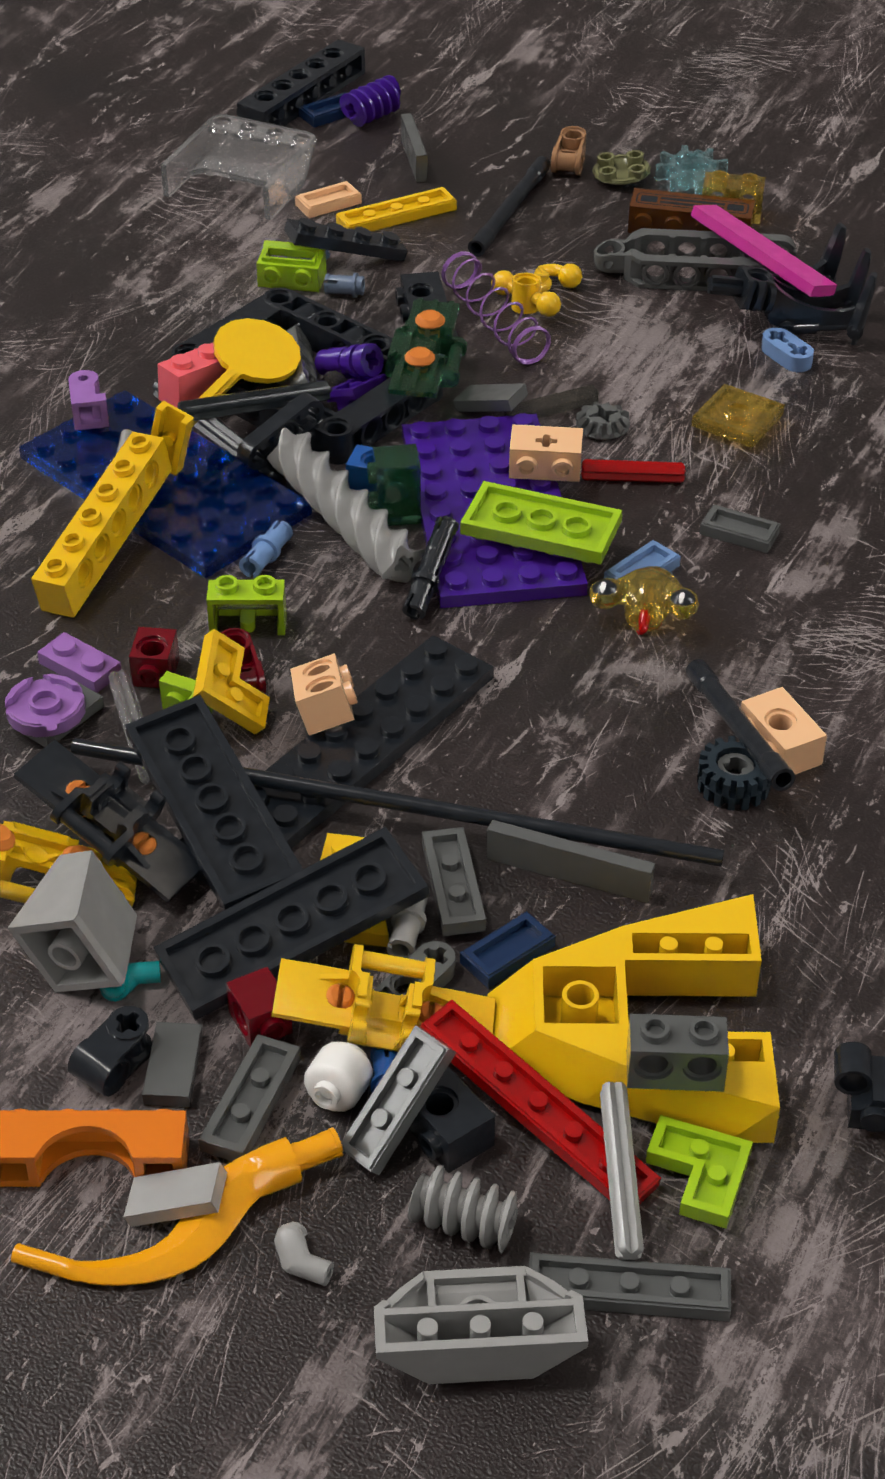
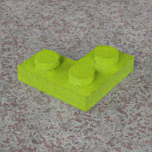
M660 1115L647 1149L646 1163L690 1176L680 1203L679 1215L727 1229L750 1159L753 1141Z

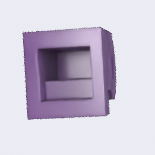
M80 370L72 373L68 381L75 430L109 427L105 393H100L97 373L90 370Z

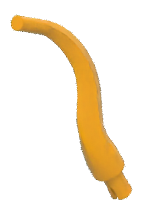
M334 1127L290 1144L286 1137H283L233 1160L224 1166L228 1173L219 1212L180 1219L167 1237L155 1246L141 1252L106 1260L78 1261L17 1243L12 1251L11 1262L64 1279L103 1286L146 1284L174 1277L196 1268L209 1259L227 1241L249 1208L260 1197L302 1182V1171L343 1156L340 1138Z

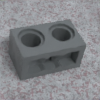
M630 1014L626 1050L627 1088L724 1092L729 1059L727 1017Z

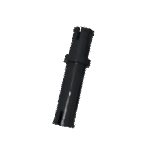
M439 516L436 519L420 566L417 571L412 573L410 592L402 607L403 613L410 618L418 619L420 617V619H423L426 616L431 597L440 587V573L459 528L458 522L451 517L443 516L442 518Z

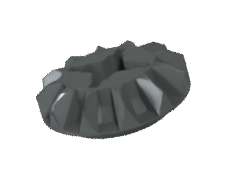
M609 401L605 404L594 402L593 406L584 405L582 410L577 412L576 426L577 428H583V434L588 437L601 440L614 439L624 435L629 430V412L622 410L621 405H610Z

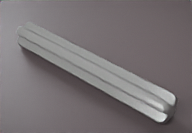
M609 1081L602 1085L600 1100L615 1255L620 1260H638L641 1258L644 1244L628 1091L623 1082L613 1083Z

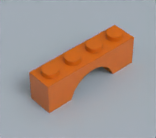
M0 1110V1187H40L46 1177L62 1163L73 1158L89 1155L104 1156L118 1161L129 1170L133 1179L138 1176L187 1168L190 1138L186 1110Z

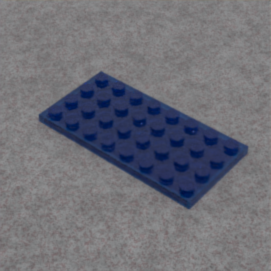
M124 390L106 400L109 427L75 430L72 418L19 446L20 457L85 500L105 472L108 464L116 456L121 432L128 429L133 432L151 435L156 408ZM191 431L183 469L176 476L171 473L168 475L132 531L206 579L247 554L252 549L253 541L259 535L265 534L273 522L279 520V523L285 521L290 526H293L312 514V507L303 497L260 471L250 469L240 462L237 457Z

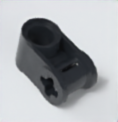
M124 1006L113 1011L88 1038L80 1042L74 1049L68 1061L69 1073L104 1096L109 1097L118 1092L125 1081L150 1057L152 1041L147 1034L149 1029L147 1014L136 1006Z

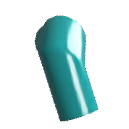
M160 961L128 963L126 979L122 986L100 988L102 996L109 1001L116 1002L123 1000L139 984L161 983Z

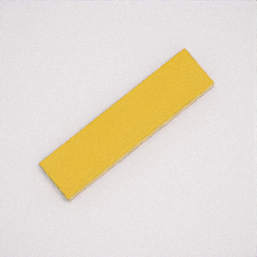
M444 187L339 212L336 214V223L344 228L355 229L356 227H363L370 231H375L457 210V200Z

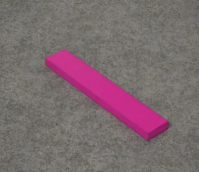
M718 205L693 206L692 218L809 297L834 295L837 284Z

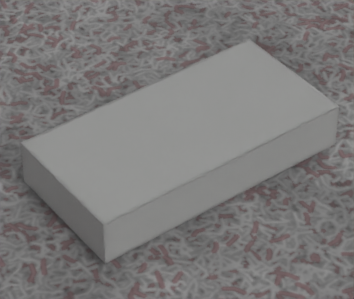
M220 1162L134 1177L123 1217L131 1227L218 1213L228 1172Z

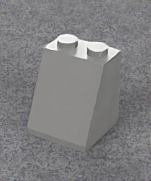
M90 850L59 855L8 926V930L55 993L122 986L126 979L137 914L125 898L123 892L119 890L107 873L102 862Z

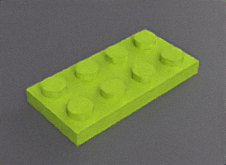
M483 481L460 522V534L601 565L622 522V510Z

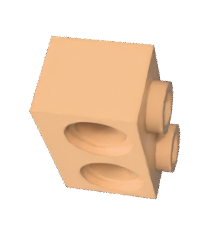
M335 653L290 669L295 702L309 736L355 720L352 705L357 704L358 701L353 689V679L347 664L340 666Z

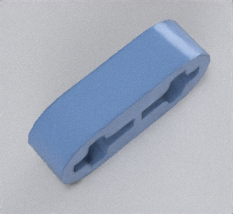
M769 328L764 331L761 345L764 354L793 372H805L811 369L814 349L809 344L783 328Z

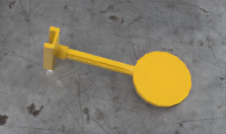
M245 318L230 321L220 327L213 341L214 355L226 371L199 398L225 395L240 379L264 384L284 381L296 372L300 364L299 345L291 334L280 326L265 320ZM163 400L156 407L151 435L165 439L172 467L170 473L176 476L183 469L192 427L199 420L193 421V416Z

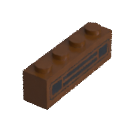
M634 188L629 206L628 233L641 228L712 231L692 218L691 213L694 205H718L752 228L755 200Z

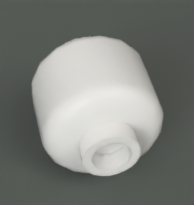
M331 1042L322 1047L306 1070L304 1085L309 1096L319 1107L331 1111L345 1112L355 1107L373 1078V1068L367 1054L359 1046L349 1042Z

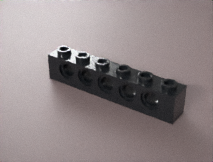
M338 39L237 103L238 129L262 138H267L299 117V107L328 98L365 74V48Z

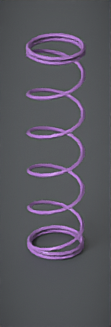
M461 251L448 258L442 268V280L447 287L453 289L457 298L466 302L471 313L480 316L482 324L487 329L494 331L496 339L501 344L508 346L509 352L517 362L523 365H531L542 359L549 350L551 336L545 328L538 326L536 318L525 317L521 319L523 315L522 304L519 302L507 304L509 300L508 290L504 287L493 289L495 277L491 273L480 274L482 264L474 254ZM460 256L471 257L472 259L462 262L456 269L452 285L446 280V270L449 264ZM474 261L475 268L471 277L466 282L455 285V277L458 270L467 262ZM486 275L492 278V287L486 295L479 299H468L469 290L476 279ZM469 285L466 291V298L461 297L456 289ZM496 290L505 291L507 296L504 305L493 313L482 314L483 305L487 297ZM483 299L479 313L474 311L469 302H477ZM510 305H518L521 309L518 320L507 328L496 329L500 313ZM497 314L493 328L488 326L483 320V317ZM529 319L534 321L535 326L523 330L517 336L514 343L510 344L511 335L519 323ZM512 328L508 337V343L502 341L497 332ZM537 330L545 333L547 342L541 354L532 359H522L517 356V346L528 342ZM534 331L527 340L519 343L523 336Z

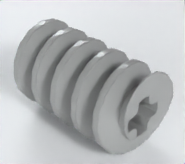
M438 1165L431 1176L426 1175L425 1172L420 1175L409 1201L408 1220L410 1222L417 1223L424 1217L425 1225L429 1229H437L442 1224L444 1233L449 1236L456 1235L461 1229V1236L464 1241L470 1243L479 1236L480 1245L483 1248L490 1249L498 1242L499 1252L501 1254L504 1252L510 1241L517 1219V1191L512 1190L504 1202L499 1201V1185L493 1184L486 1195L480 1194L481 1180L475 1177L467 1189L462 1188V1172H455L451 1180L445 1182L444 1166Z

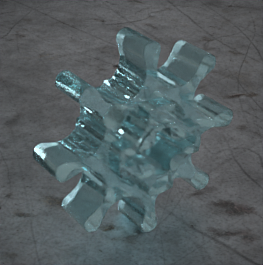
M682 145L681 151L676 155L666 151L661 152L660 163L656 164L655 180H670L669 190L671 192H676L678 188L683 190L693 188L695 194L702 195V189L707 185H712L718 189L723 188L724 176H727L728 159L713 160L714 149L707 148L705 152L698 149L689 151L688 145Z

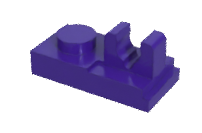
M378 374L374 377H354L334 386L330 393V399L327 401L337 402L339 411L387 380L386 374Z

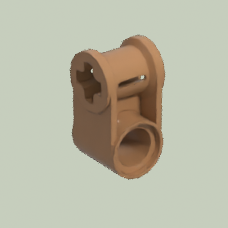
M568 126L561 130L556 146L553 147L551 172L556 173L558 170L575 172V175L581 176L586 155V130L584 128Z

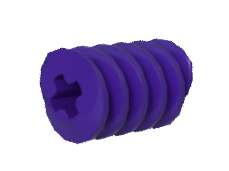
M386 75L374 82H369L367 85L360 86L358 89H353L349 93H344L339 100L343 114L354 125L362 127L366 123H371L374 119H380L391 112H396L401 104V89L395 77Z

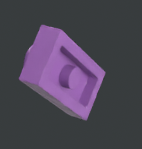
M65 632L37 652L39 664L61 676H66L79 682L96 693L122 674L120 661Z

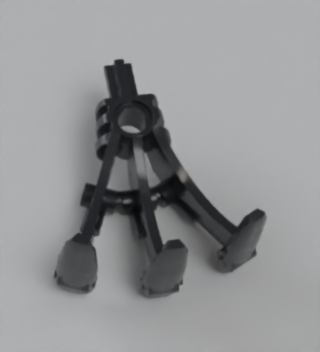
M840 222L833 229L820 261L811 267L834 283L836 282V274L846 240V226ZM864 248L849 283L836 287L834 295L809 297L777 274L771 273L765 268L739 266L735 277L712 274L707 280V293L733 296L740 309L761 311L765 314L770 324L786 329L794 335L816 334L818 331L847 330L848 337L852 339L851 345H856L863 336L877 284L878 273L871 272L867 279L872 252L869 248Z

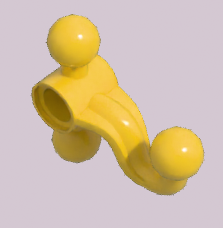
M559 264L539 265L534 274L518 273L513 275L509 271L501 270L493 275L495 277L493 289L498 287L506 288L509 294H512L511 302L522 304L523 314H533L538 311L545 317H552L560 311L561 300L556 293L549 291L552 286V280L549 276L558 277L559 282L565 288H575L581 283L583 275L581 269L575 264H565L564 266ZM503 290L495 291L499 295H506ZM511 305V309L514 312L521 313L518 305Z

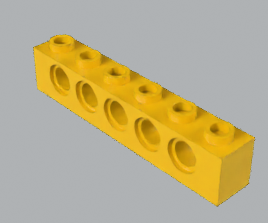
M133 431L32 576L31 581L41 611L72 618L76 616L172 471L163 437Z

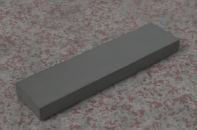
M492 820L487 829L488 860L648 903L651 898L655 863Z
M530 1252L529 1268L554 1280L567 1291L573 1290L583 1295L584 1310L730 1321L731 1268Z

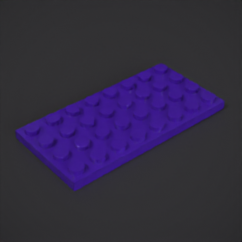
M519 413L513 416H484L476 419H449L438 422L418 421L413 424H402V438L426 546L433 532L435 521L439 516L442 518L443 516L451 517L459 524L458 531L453 539L439 577L440 587L437 591L440 608L587 595L588 583L581 560L559 555H549L545 552L513 547L504 543L481 540L460 534V522L483 481L562 497L557 481L509 478L512 424L540 426L537 414Z

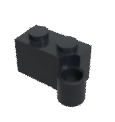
M846 1042L840 1044L834 1051V1083L838 1091L847 1094L848 1128L865 1129L871 1132L885 1131V1057L872 1055L870 1048L863 1043Z

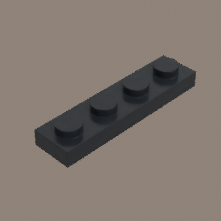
M287 218L284 231L292 243L298 246L403 262L408 253V250L400 241V237L389 231L375 233L363 227L350 229L333 222L325 225L316 223L308 218H300V220Z

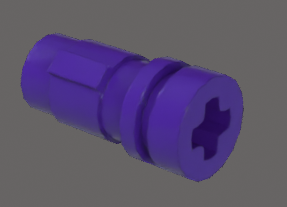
M374 343L322 349L315 357V367L318 373L323 376H333L336 379L377 376L381 372L384 362L380 347Z

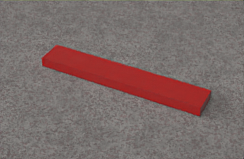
M452 999L420 1025V1028L426 1030L457 1052L451 1061L455 1067L610 1200L604 1132L598 1123ZM634 1155L640 1205L659 1187L661 1177Z

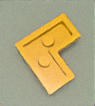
M213 629L204 635L193 697L201 695L207 706L251 733L257 734L265 729L270 697L240 679L245 648L216 629Z

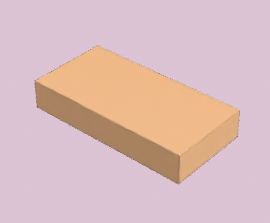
M348 181L295 196V206L309 219L362 204V194Z

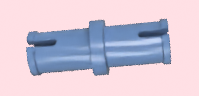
M279 520L273 522L265 534L259 535L253 541L252 549L240 560L239 568L241 572L247 577H251L252 574L253 578L258 577L268 563L274 562L279 557L281 548L292 538L293 530L291 526L285 521L279 523Z

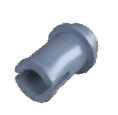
M356 272L353 273V276L326 273L324 280L328 281V283H324L325 294H350L353 298H357L358 295H364V276H359Z

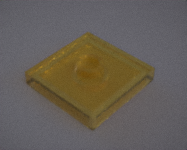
M724 384L692 416L691 426L753 448L783 416L785 405Z

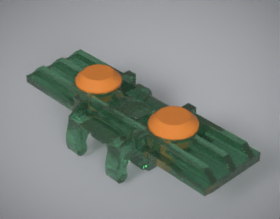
M423 298L414 300L408 321H406L405 325L395 329L389 349L385 373L386 376L392 378L388 393L437 398L439 388L457 386L460 379V372L458 370L461 358L466 354L468 348L465 339L453 336L460 311V303H455L454 301H449V303L439 302L437 299L424 301Z

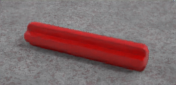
M584 459L581 464V477L584 480L682 483L685 478V465L682 462Z

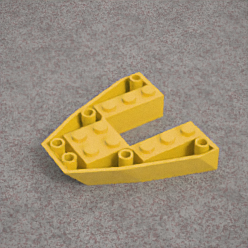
M753 894L624 925L531 960L487 994V997L496 998L493 1035L567 1098L601 1108L600 1092L604 1083L609 1081L613 1083L623 1082L627 1087L626 1050L629 1028L627 996H757L762 959ZM728 1032L729 1059L724 1092L627 1088L630 1116L657 1124L660 1115L753 1141V1143H774L780 1102L771 1032Z

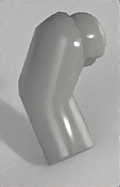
M293 1221L281 1225L276 1232L274 1245L283 1270L289 1274L322 1286H327L333 1274L334 1262L310 1254L305 1238L308 1233L302 1224Z

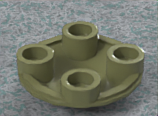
M631 150L626 154L614 155L611 152H603L597 155V163L594 165L592 173L601 182L612 185H625L636 183L646 178L650 174L651 166L644 159V153L639 150Z

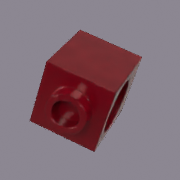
M138 627L129 654L132 686L160 688L159 680L165 672H176L180 659L177 629Z
M268 966L226 982L229 1013L250 1047L258 1034L279 1040L293 1033L292 1020L271 1017L277 981Z

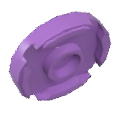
M45 674L43 679L33 681V677H30L11 688L6 696V717L11 727L23 735L33 737L55 736L69 731L80 723L85 714V696L80 685L69 677Z

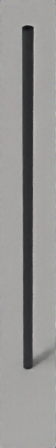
M74 738L71 743V753L74 755L143 766L134 748ZM243 767L254 786L489 826L492 820L570 841L722 867L724 850Z

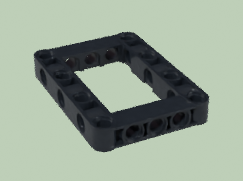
M287 288L268 290L262 296L188 340L175 345L171 351L172 356L197 349L202 344H210L214 341V337L220 327L230 321L245 318L265 320L280 326L285 331L297 325L307 337L312 351L315 353L322 349L350 347L353 344L374 343L379 346L384 358L383 368L379 374H386L387 380L338 412L324 407L321 420L308 431L311 433V449L317 452L330 451V464L339 465L347 463L357 444L370 447L443 398V364L441 361L435 358V361L430 364L429 374L424 377H416L410 373V365L405 361V354L413 347ZM240 379L226 394L280 387L283 385L277 382L264 384ZM282 408L236 414V416L259 427ZM285 425L280 428L276 437L280 436L281 430L285 428Z

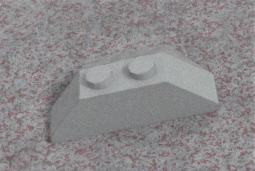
M527 1266L423 1271L400 1287L387 1300H382L374 1306L376 1359L428 1384L534 1379L588 1347L583 1295L573 1290L567 1291L554 1280Z

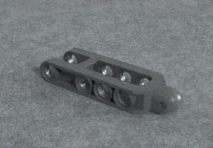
M641 228L632 232L626 240L608 239L600 243L595 248L593 257L597 269L606 273L624 274L623 279L638 288L707 291L708 277H711L710 272L716 268L724 269L727 272L726 276L735 277L739 266L765 268L769 272L774 273L713 231ZM760 233L778 246L786 247L789 253L796 257L795 243L792 238L782 234ZM652 241H660L664 244L665 248L660 252H653L647 246ZM684 242H690L695 245L696 249L686 254L682 253L678 247ZM714 244H723L727 248L721 255H715L709 249ZM608 246H612L614 250L612 252H606L605 248ZM653 265H658L664 269V273L655 277L649 275L647 269ZM683 267H691L696 273L690 278H684L679 275L678 271Z

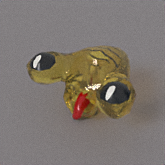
M658 566L639 568L618 579L604 578L596 581L589 590L591 602L596 608L610 609L616 605H624L626 621L636 630L638 635L658 629L669 612L677 619L687 620L697 612L699 607L697 594L691 589L683 588L670 571Z

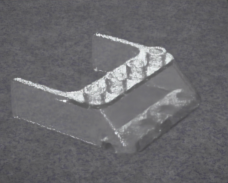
M227 114L212 116L161 164L163 195L167 197L172 196L190 177L202 173L208 176L226 177L236 182L253 183L258 187H263L265 219L272 220L303 187L315 149L316 137L313 133L247 118Z

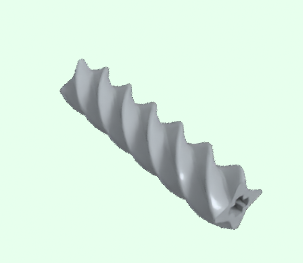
M283 428L278 445L267 456V460L273 468L285 476L289 484L304 496L309 505L323 516L331 528L342 535L348 546L360 554L366 564L374 572L381 575L382 579L403 583L409 582L413 568L422 558L425 549L414 550L409 548L407 529L395 530L389 528L387 509L375 510L369 508L367 489L354 490L349 488L348 470L336 471L330 469V451H313L310 444V432L295 435L287 428Z

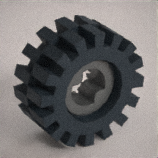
M728 736V742H724L722 737L715 739V745L709 742L705 745V751L702 750L700 753L697 776L698 790L700 793L704 792L703 798L707 801L714 798V805L719 808L723 803H727V810H735V805H740L741 810L749 809V802L756 807L760 805L761 799L765 800L768 797L771 786L770 782L760 771L757 762L743 744L736 742L735 736ZM731 771H734V772L738 771V773H740V774H733V773H730V772H731Z

